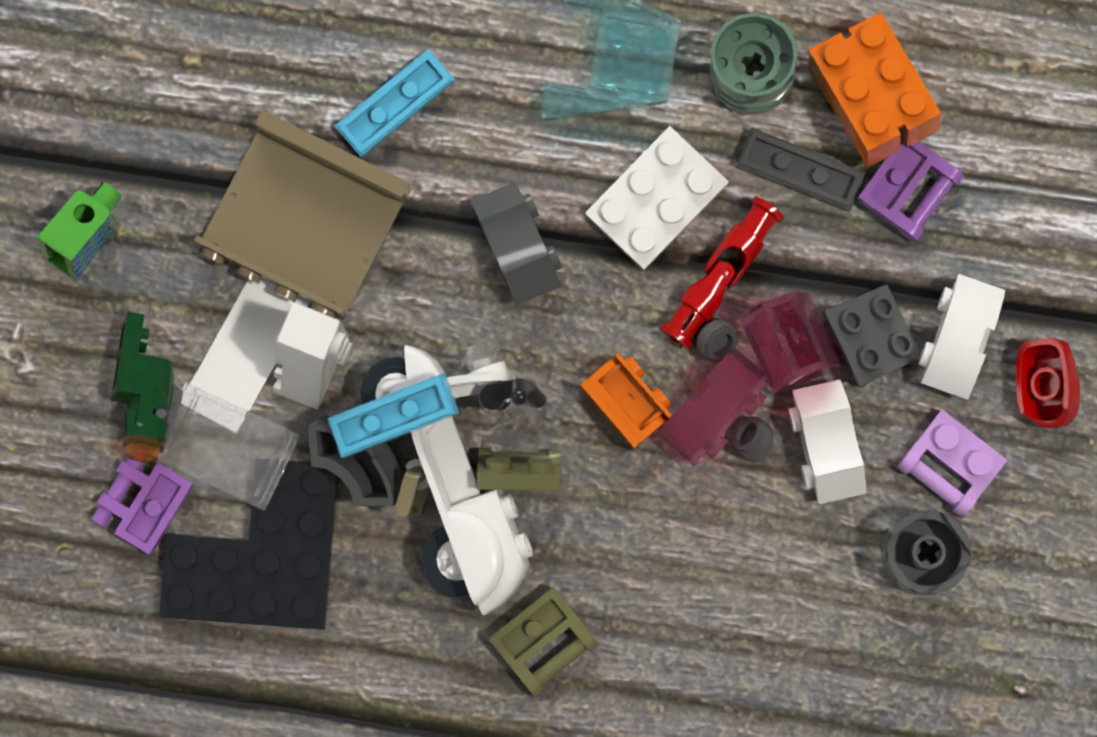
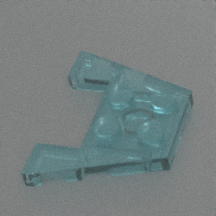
M561 0L563 3L602 9L589 87L581 88L546 82L540 113L541 121L667 104L681 25L680 20L642 0Z

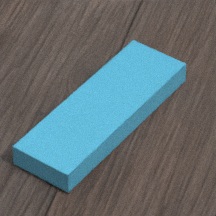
M428 49L338 122L335 128L362 159L454 84L455 79Z
M439 374L327 419L341 458H347L460 413L446 374Z

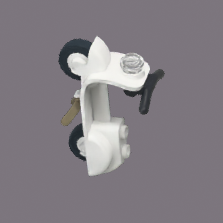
M488 341L477 343L465 349L467 356L460 359L462 366L467 367L469 374L447 378L454 399L479 395L480 405L487 411L505 410L509 407L511 401L516 405H523L528 401L537 408L543 407L546 403V396L532 381L516 379V374L508 372L505 361L500 362L497 354L500 353L499 346L490 347ZM405 345L404 357L386 358L370 368L363 378L360 391L362 405L445 373L437 360L426 351ZM452 416L411 432L419 459H413L405 465L407 470L403 477L395 513L400 518H405L409 515L413 517L421 516L424 512L429 490L431 489L444 525L434 531L424 544L421 557L423 573L431 586L442 594L453 597L470 595L474 605H478L482 615L485 616L504 605L515 594L526 576L529 568L528 558L533 556V551L526 534H519L514 518H517L519 515L511 494L505 495L502 490H491L481 494L480 490L476 489L477 481Z

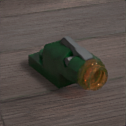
M128 312L122 323L110 401L125 403V435L123 439V447L126 448L125 456L128 459L139 462H157L159 460V453L164 452L165 443L169 439L183 397V391L174 384L175 377L170 360L139 354V352H146L149 329L143 328L145 314Z

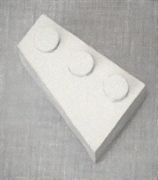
M295 302L292 303L276 341L275 362L283 365V367H276L274 377L277 378V381L273 386L274 393L319 410L337 364L345 365L353 344L349 342V333L341 321Z

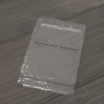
M185 382L182 389L183 397L169 439L163 444V447L154 448L151 457L265 511L301 435Z

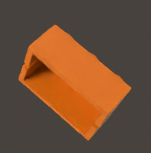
M881 12L849 28L848 38L845 39L842 33H839L808 49V68L867 168L900 151L901 133L898 129L904 127L903 141L906 147L939 131L941 112Z

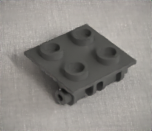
M887 284L822 312L826 319L823 322L824 327H828L834 341H837L834 344L835 349L840 347L842 355L839 356L840 360H846L845 364L852 376L850 380L851 382L856 381L859 388L920 359L921 352Z

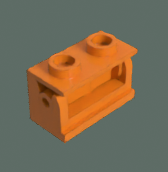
M617 353L613 360L610 359L581 383L580 389L631 449L634 450L671 419L672 414L667 409L672 404L658 387L651 391L640 379L645 375L644 371L630 355L623 359Z

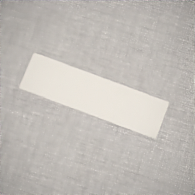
M263 279L260 280L259 284L247 280L181 400V404L235 433H238L276 364V341L293 303L274 293L275 285ZM299 297L295 301V303L305 307L309 305V302Z

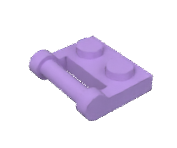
M942 409L896 468L905 475L911 473L952 505L954 507L952 511L962 519L1008 460ZM925 451L970 485L964 494L919 460Z

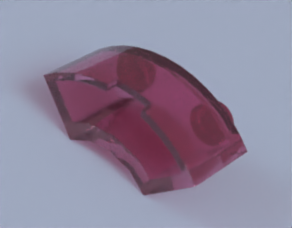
M735 347L705 378L706 380L658 432V435L694 467L705 455L713 459L728 442L722 435L744 411L751 416L767 398L761 391L772 379Z

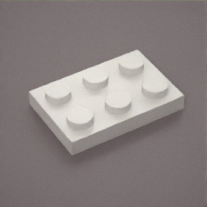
M669 126L585 212V216L644 271L728 185L729 181Z

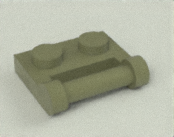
M479 448L476 489L561 491V450H549V454L491 453V448Z
M554 587L489 638V641L534 697H537L545 690L543 686L584 652L588 650L591 653L600 646ZM570 627L577 637L536 671L531 673L524 663Z

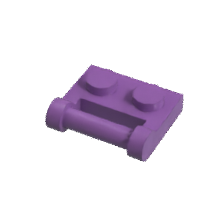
M902 136L900 151L885 159L859 195L857 201L894 226L903 236L913 242H918L924 233L922 228L951 187H957L964 175L960 170L919 141L906 147ZM931 169L939 177L908 218L899 210L927 171Z

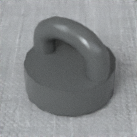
M718 317L712 318L709 322L706 321L697 331L694 347L707 360L720 362L733 353L738 342V333L726 321Z
M757 416L743 419L736 426L731 437L733 449L752 462H759L764 459L773 443V431L770 425Z

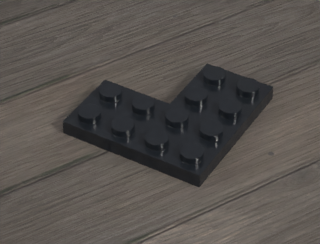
M256 458L249 541L166 535L159 617L326 630L338 476L327 469L311 466V462Z

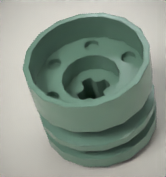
M757 12L738 15L721 27L714 37L710 52V78L712 88L723 104L733 111L748 115L767 113L782 104L791 92L798 59L796 41L788 27L773 16ZM753 63L760 66L759 71H755L752 76L746 74V68H751Z

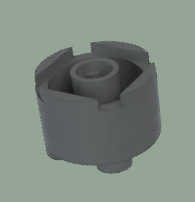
M918 511L899 519L888 530L881 545L883 567L891 581L908 593L914 595L942 593L953 588L965 576L970 560V541L964 528L951 516L936 511ZM919 544L924 547L928 545L933 547L934 551L930 554L931 563L928 560L920 561L917 555L921 552Z

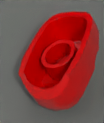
M1054 338L1025 342L1019 349L1016 363V397L1020 414L1043 428L1059 429L1070 425L1077 417L1080 408V382L1076 371L1075 359L1069 344Z

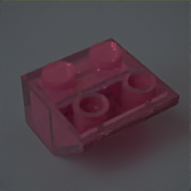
M793 291L761 302L740 318L773 394L842 368L841 362L809 293Z

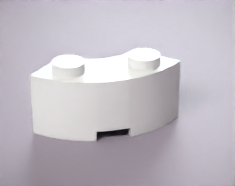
M958 274L952 289L944 288L937 310L943 312L936 336L933 343L926 341L918 365L925 367L921 381L922 384L967 400L969 399L986 356L983 352L990 331H994L997 324L1005 290Z
M841 380L792 390L795 407L788 408V416L793 433L800 432L807 463L801 466L806 490L814 488L818 504L866 494L864 463L855 435L851 407Z

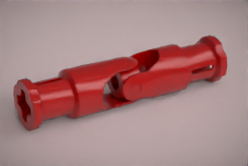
M757 196L752 199L751 203L753 206L739 225H733L706 263L704 273L707 272V275L688 287L680 299L681 306L667 324L662 323L659 327L668 338L687 350L691 348V339L704 321L709 322L720 308L725 287L729 290L737 284L764 247L762 241L776 222L781 223L784 219V215L778 209ZM725 249L734 250L740 256L741 265L737 273L730 263L717 259ZM689 316H691V318L689 319V321L686 323V325L684 326V328L681 330V327L683 326V324L685 323V321L688 319Z

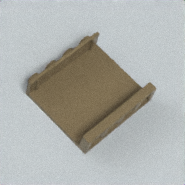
M262 110L255 123L257 133L203 237L196 236L194 242L199 248L203 249L200 255L212 263L222 266L225 260L239 267L236 272L239 276L255 284H259L260 280L263 279L275 285L273 292L291 302H295L299 297L312 304L310 309L332 318L335 315L344 320L411 190L408 182Z

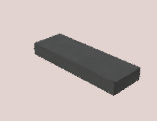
M751 128L736 165L739 169L847 212L851 211L865 176L863 171L755 128Z

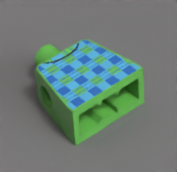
M105 182L100 184L91 197L81 190L76 191L37 237L43 259L77 282L114 231L115 224L111 211L122 198V195Z

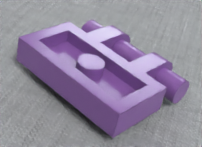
M134 449L127 462L122 460L116 470L119 475L107 494L103 492L96 502L99 504V507L91 519L106 527L113 514L122 518V521L114 534L145 553L152 555L195 484L158 462L149 476L140 470L148 456ZM135 482L142 488L129 508L122 504L121 501L132 483Z

